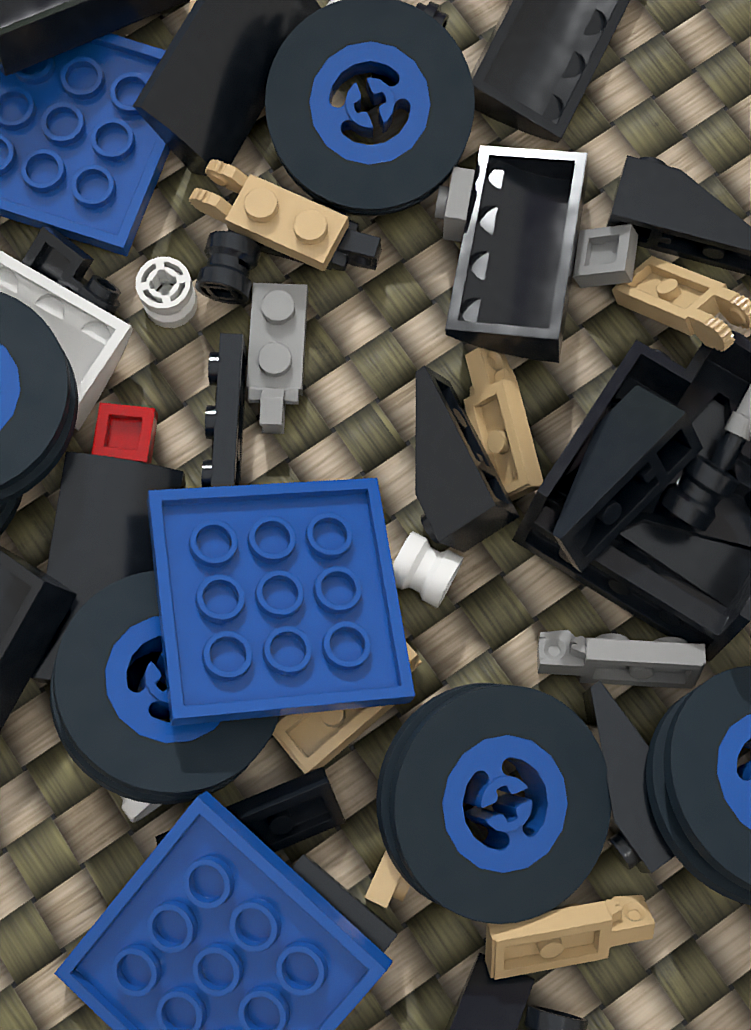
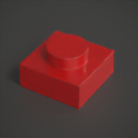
M100 402L91 454L151 464L158 422L156 409Z

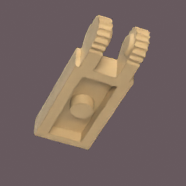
M218 159L210 160L205 169V173L210 180L239 195L234 204L231 205L223 197L213 192L196 188L189 198L191 205L205 215L207 214L225 223L231 231L244 235L316 269L326 270L349 227L348 216L250 174L247 176L237 167L225 164L223 161Z
M650 256L634 270L632 282L617 284L612 289L618 305L689 336L695 334L705 346L712 349L715 348L717 351H725L735 341L732 329L728 327V324H725L718 317H714L719 312L730 324L737 327L741 326L742 329H751V301L749 298L727 289L726 284L654 256Z

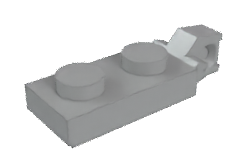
M253 283L246 388L249 403H260L259 425L262 426V433L284 434L286 404L299 405V395L303 396L308 310V285Z
M569 630L540 632L537 647L538 673L579 676V683H597L600 680L602 684L692 689L696 685L706 664L705 644L687 643L686 640L679 637H662L654 641L629 640L621 634L609 633L599 635L596 638L585 639L583 636L575 637Z

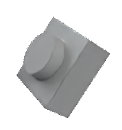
M453 167L450 187L439 186L435 218L444 219L443 239L462 242L474 183L475 170Z
M624 224L580 230L573 278L580 288L632 282L638 243V234L633 225Z

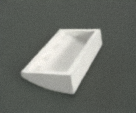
M0 251V292L20 300L33 309L46 322L71 364L78 390V413L75 429L79 431L113 374L133 329L126 322Z

